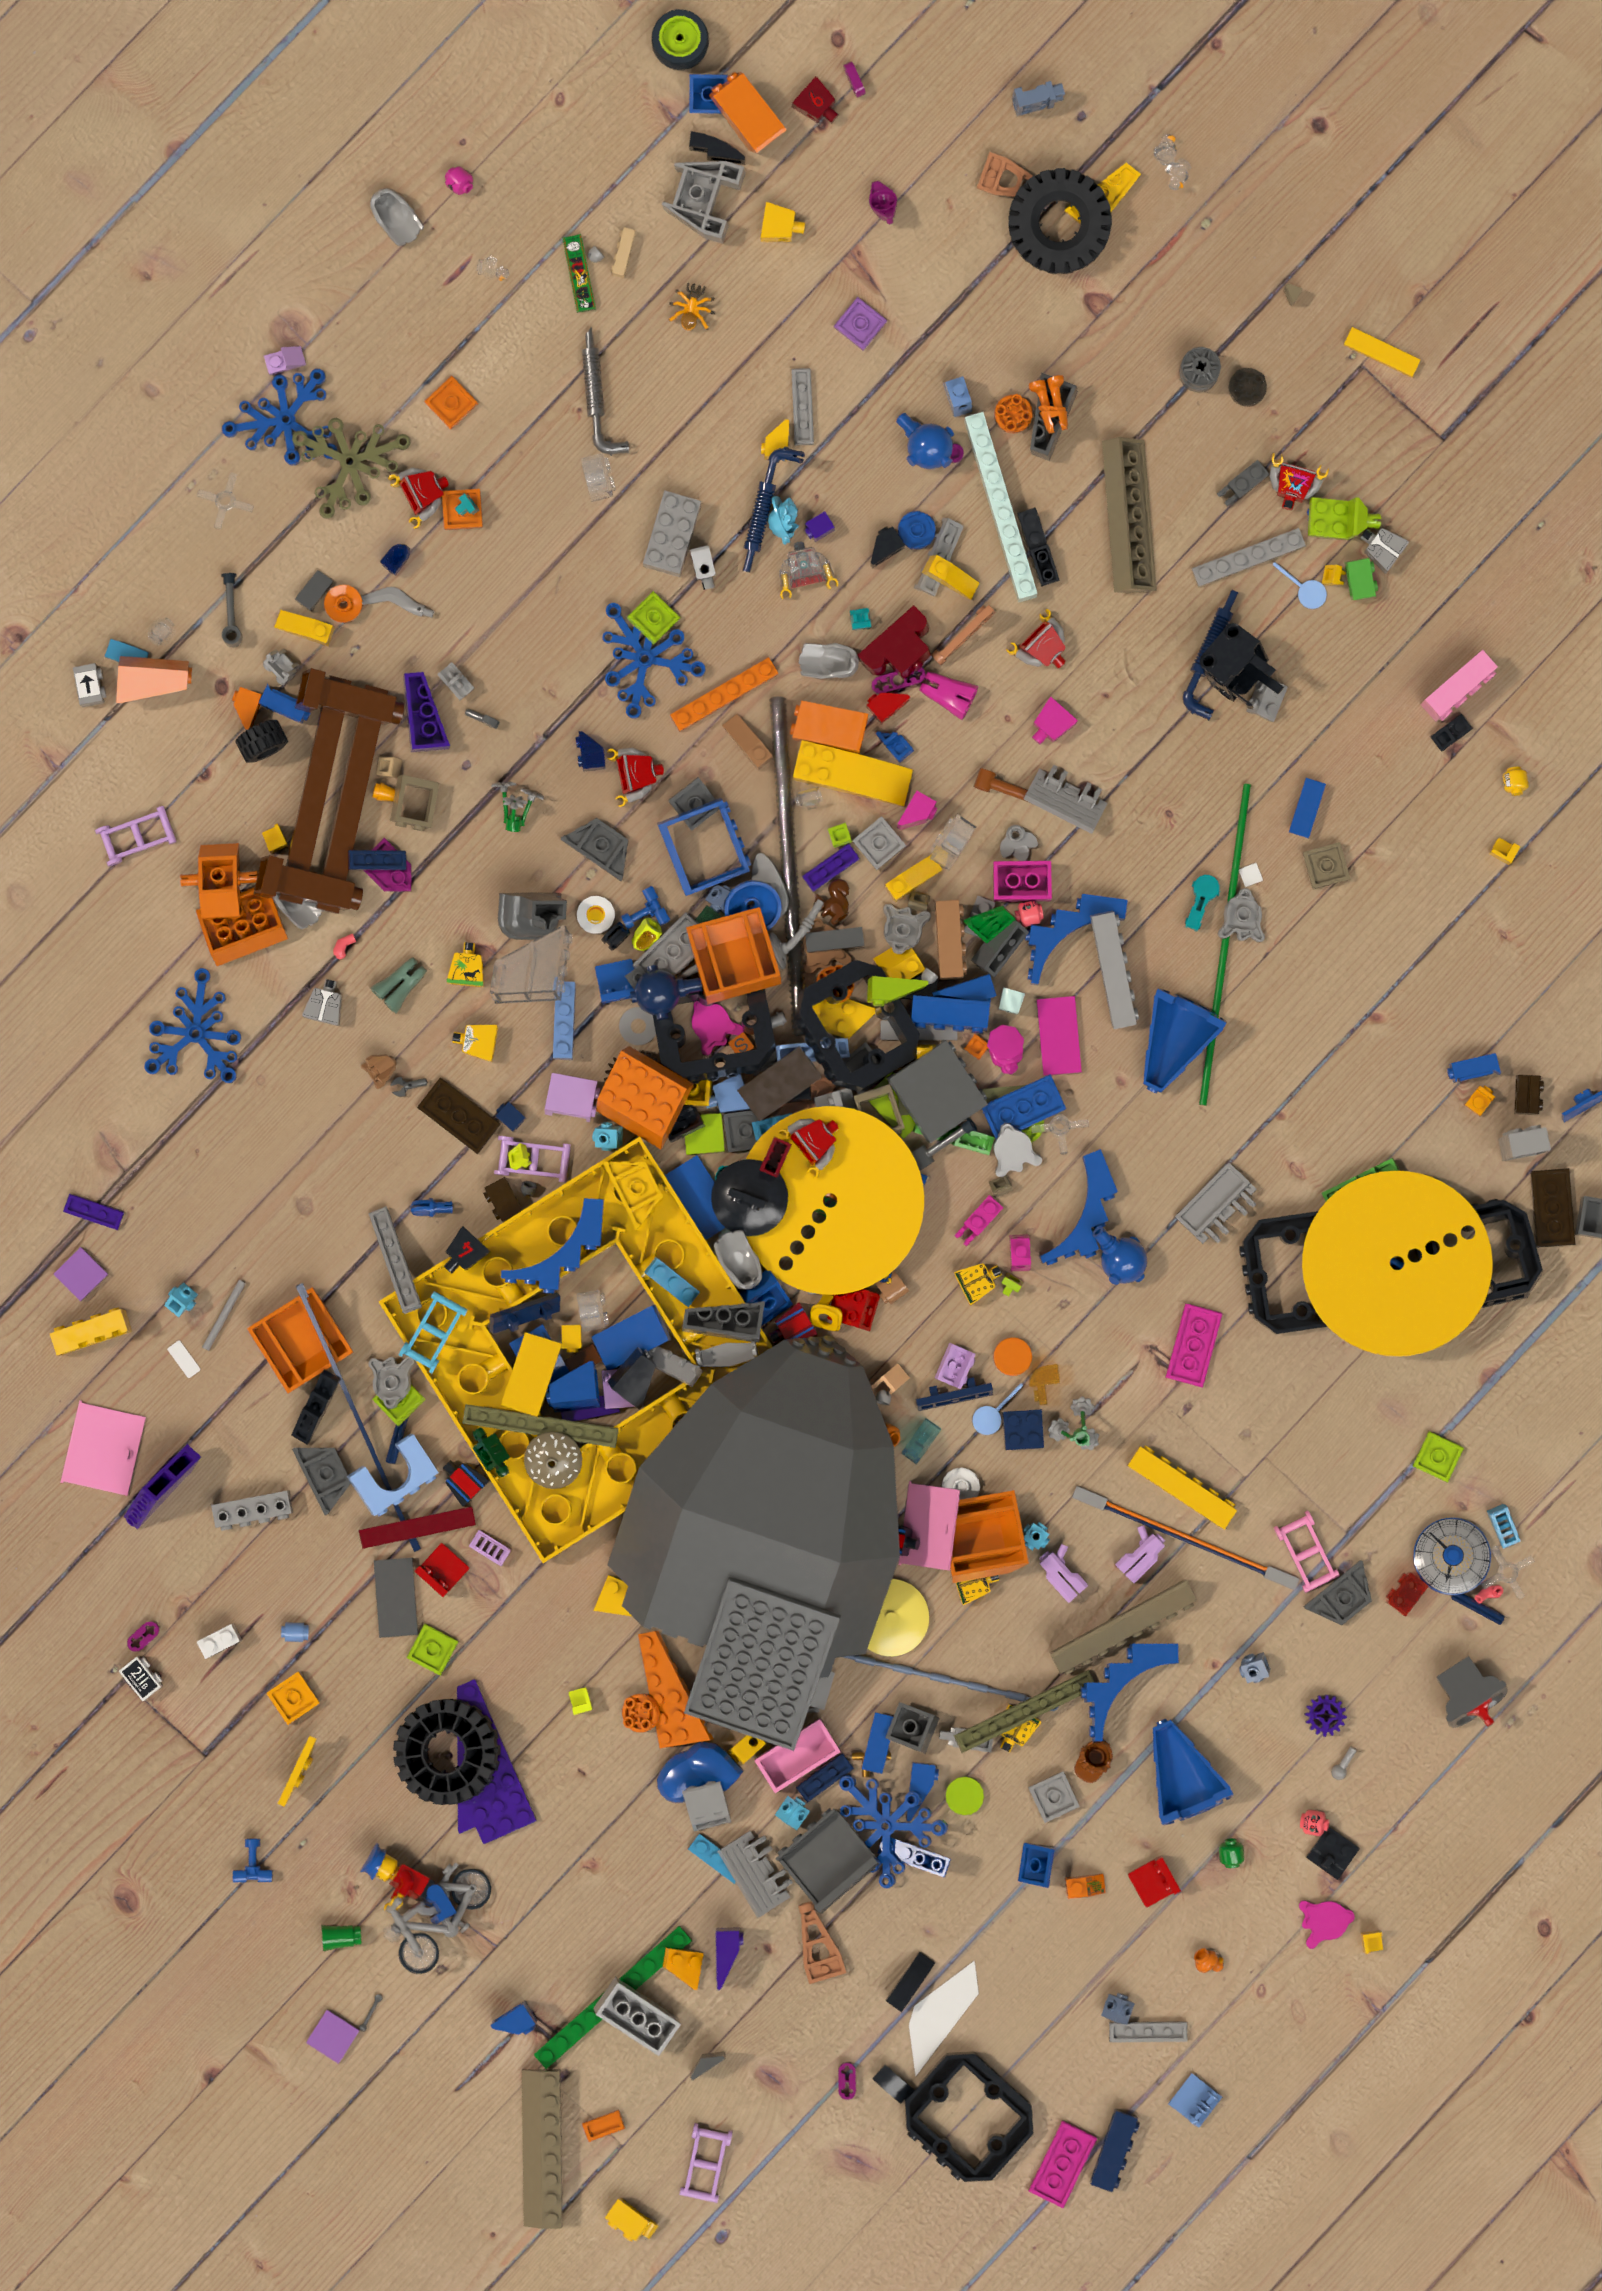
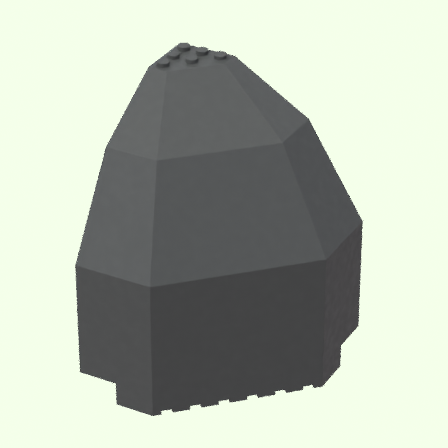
M831 1336L785 1339L712 1383L639 1467L607 1564L628 1585L622 1606L642 1627L650 1630L652 1627L661 1629L662 1634L676 1639L678 1636L687 1638L688 1643L700 1647L707 1645L728 1580L733 1578L841 1615L820 1678L830 1676L835 1658L866 1654L900 1558L894 1445L863 1366Z

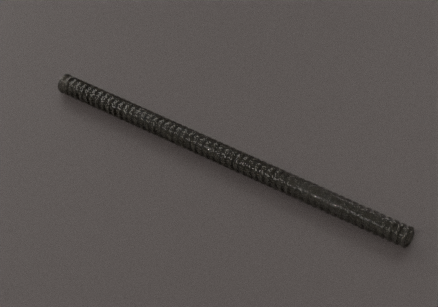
M772 697L769 699V702H771L770 708H772L770 711L772 716L770 718L773 720L771 722V726H773L771 731L773 732L772 738H774L772 740L774 744L772 748L775 750L773 752L775 756L773 758V761H775L774 767H776L774 773H776L775 779H777L775 785H777V788H775V791H777L776 797H778L776 803H778L777 809H779L777 811V815H779L777 820L780 822L778 823L780 827L778 832L781 839L779 841V844H781L779 850L782 852L780 853V856H782V859H780V862H782L781 868H783V871H781L783 877L781 878L784 881L789 901L787 911L784 914L786 916L784 919L786 922L785 927L787 928L785 930L787 934L785 938L789 942L800 930L799 926L802 924L800 923L801 917H799L801 914L799 911L800 905H798L800 903L798 899L800 896L798 894L799 888L797 887L799 882H797L798 876H796L798 864L795 862L797 861V858H795V855H797V852H795L796 846H794L796 843L794 837L796 835L793 833L795 831V828H793L795 822H793L794 816H792L794 814L792 810L794 805L791 804L793 802L791 798L793 793L790 786L792 784V781H790L792 776L789 774L791 772V769H789V766H791V763H789L790 757H788L790 746L787 745L789 734L787 733L788 727L786 725H788L786 719L788 717L785 715L787 713L785 709L787 707V704H785L786 698ZM801 940L787 954V957H789V960H787L789 966L787 968L790 969L788 981H790L789 987H791V990H789L791 996L789 997L792 999L790 1011H792L791 1017H793L791 1020L793 1026L791 1027L794 1029L792 1032L794 1036L804 1035L802 1030L800 1031L796 1027L794 1018L799 994L804 989V986H806V983H804L805 977H803V974H805L803 968L805 966L802 965L804 953H802L803 947L801 945L803 941Z

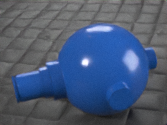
M906 413L901 414L897 418L896 423L904 430L908 438L907 449L909 456L906 459L911 466L917 465L924 469H937L941 466L947 468L952 463L950 457L953 451V441L951 437L954 436V433L950 427L943 428L933 423L922 425L920 422L913 421Z
M1098 1227L1092 1236L1098 1241L1103 1251L1101 1264L1103 1271L1109 1277V1281L1115 1285L1142 1281L1147 1267V1254L1140 1241L1136 1237L1117 1239L1115 1236L1109 1235L1103 1227Z

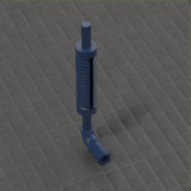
M785 446L784 448L774 450L768 458L769 465L765 481L759 482V491L756 494L758 498H755L756 501L754 503L756 505H754V512H752V519H750L751 523H749L751 526L748 527L750 530H748V537H746L747 540L743 547L748 549L743 568L745 572L750 573L755 551L760 552L762 545L760 543L763 542L761 539H763V532H765L764 529L766 528L764 525H767L766 522L768 520L766 518L769 517L768 511H770L769 507H771V500L774 496L772 493H775L776 485L772 484L776 464L780 460H789L801 464L804 459L797 456L805 457L803 451L789 449V447Z
M1231 590L1224 607L1217 609L1216 617L1212 620L1213 623L1209 627L1210 630H1208L1207 636H1205L1206 640H1203L1204 643L1200 647V653H1197L1198 656L1194 660L1195 663H1193L1190 669L1194 674L1182 696L1183 704L1191 711V714L1201 716L1208 721L1214 709L1198 703L1199 701L1194 699L1193 695L1200 677L1206 676L1199 660L1201 655H1203L1225 627L1230 624L1229 622L1233 617V613L1230 610L1238 595V592L1235 590Z

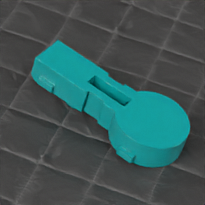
M1202 875L1192 883L1191 887H1193L1195 903L1191 908L1188 918L1185 920V928H1191L1197 932L1202 924L1205 906H1207L1209 901L1219 896V883L1211 875Z

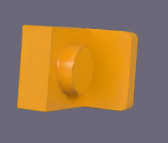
M1485 1085L1484 1087L1478 1086L1465 1103V1106L1480 1117L1491 1101L1494 1100L1495 1096L1492 1095L1494 1092Z

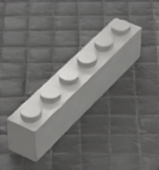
M1113 911L1090 915L1112 1028L1118 1029L1137 1025L1136 1020L1139 1019L1137 1008L1133 1009L1132 1001H1135L1134 991L1129 989L1128 982H1131L1130 972L1125 969V963H1128L1126 952H1122L1121 945L1124 944L1122 933L1118 934L1117 926H1120L1118 914L1115 915Z

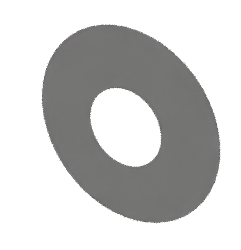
M640 1007L627 1010L620 1019V1033L630 1044H646L656 1034L653 1015L644 1012ZM634 1019L644 1020L646 1024L644 1032L636 1034L631 1030V1023Z

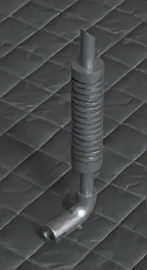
M591 327L585 334L586 349L582 350V359L584 360V379H586L584 380L585 393L587 394L586 404L587 409H589L587 410V416L593 418L594 435H592V440L597 450L604 454L612 456V454L629 453L628 441L611 443V441H604V435L601 434L600 417L605 414L604 405H602L604 402L603 391L601 390L600 360H598L600 357L599 349L594 348Z

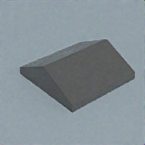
M725 2053L702 2054L691 2072L690 2078L692 2081L725 2060Z

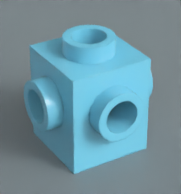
M611 1122L601 1123L593 1131L592 1138L595 1142V1147L601 1148L603 1151H611L613 1148L617 1149L622 1146L623 1127L614 1126Z
M183 1282L178 1288L175 1286L168 1295L170 1297L164 1306L180 1317L186 1310L190 1312L196 1305L194 1300L198 1294Z
M1040 1522L1037 1525L1032 1523L1031 1526L1027 1524L1023 1530L1025 1546L1032 1551L1034 1548L1039 1550L1042 1547L1044 1549L1050 1540L1047 1538L1049 1536V1533L1046 1532L1048 1528ZM1034 1533H1039L1040 1538L1038 1540L1033 1539L1032 1535Z
M787 1796L775 1815L787 1825L798 1830L810 1811L804 1807L806 1803L798 1797L794 1800Z

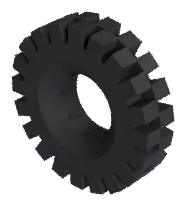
M1065 168L1048 169L1028 179L1020 187L1012 200L1008 218L1012 243L1020 256L1036 269L1052 274H1067L1087 267L1104 250L1112 226L1111 208L1101 187L1089 176H1085L1079 171L1067 170ZM1055 201L1056 204H1058V201L1070 203V207L1074 206L1080 215L1078 220H1081V226L1078 233L1075 231V236L1065 242L1064 239H1062V242L1050 240V236L1046 237L1040 229V226H1042V223L1039 224L1041 212H1045L1046 209L1044 208Z
M440 1699L422 1704L415 1708L414 1712L409 1713L404 1719L405 1723L399 1726L396 1733L399 1736L398 1740L394 1741L393 1751H396V1757H393L395 1767H399L400 1772L397 1774L401 1782L405 1781L407 1783L406 1788L412 1794L416 1793L419 1795L418 1798L425 1802L430 1801L437 1805H452L478 1796L485 1790V1786L490 1785L494 1779L493 1773L499 1767L500 1761H497L498 1755H501V1745H497L496 1739L499 1738L497 1730L491 1727L492 1721L487 1715L484 1716L481 1713V1709L475 1705L471 1706L463 1700ZM441 1731H446V1734L454 1733L464 1745L463 1762L460 1766H456V1770L451 1773H446V1770H442V1772L437 1770L433 1766V1762H430L428 1758V1750L430 1749L428 1745L431 1739L436 1738V1734Z

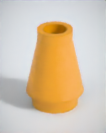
M382 782L380 784L375 783L372 798H376V801L394 800V788Z

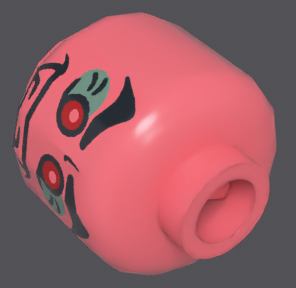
M1036 901L1020 903L1018 910L1015 911L1016 921L1021 922L1023 927L1039 925L1041 919H1044L1041 904H1038Z
M1308 1809L1306 1813H1302L1300 1828L1303 1829L1305 1834L1322 1836L1324 1831H1328L1329 1819H1326V1814L1322 1811Z

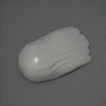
M384 188L378 190L372 196L370 201L372 213L377 223L397 246L405 245L406 242L410 243L417 239V234L420 233V230H423L424 226L414 210L396 191Z
M805 643L799 656L800 669L802 670L800 673L803 676L817 679L847 678L854 675L857 671L859 657L854 649L839 643L826 645Z
M278 894L272 897L279 909L300 929H305L309 925L312 926L318 922V917L321 916V912H324L323 910L315 909L316 904L303 901L302 905L278 900Z
M737 1230L724 1233L718 1242L714 1243L715 1252L723 1269L737 1288L749 1290L757 1286L762 1279L761 1265L744 1231Z

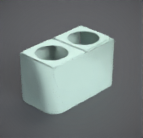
M1003 988L999 1009L1017 1015L1025 993Z

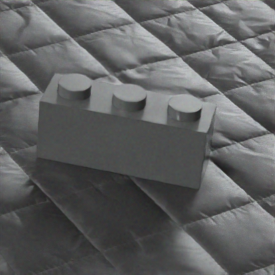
M1012 922L989 943L986 944L984 942L971 961L981 970L995 978L1029 931L1019 922Z

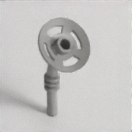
M817 899L808 917H805V921H802L803 925L799 926L800 930L787 944L786 942L781 943L773 932L769 934L775 958L781 969L786 967V954L795 947L807 932H810L812 925L815 924L813 921L824 904L821 900Z

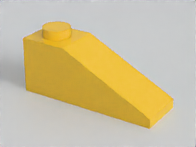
M938 555L930 556L922 571L923 574L969 600L972 599L979 585L978 581Z
M280 610L274 626L278 630L325 646H329L335 630L333 625L284 610Z
M931 854L886 883L885 888L893 900L897 902L943 869Z

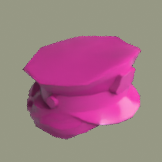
M1000 1025L990 1032L987 1044L994 1065L999 1066L1004 1074L1011 1075L1017 1071V1063L1022 1060L1024 1038L1016 1027Z

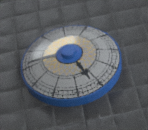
M1444 1518L1433 1522L1421 1532L1414 1546L1413 1562L1419 1578L1430 1589L1444 1595H1460L1473 1590L1484 1580L1490 1568L1491 1550L1485 1535L1474 1524L1459 1518Z

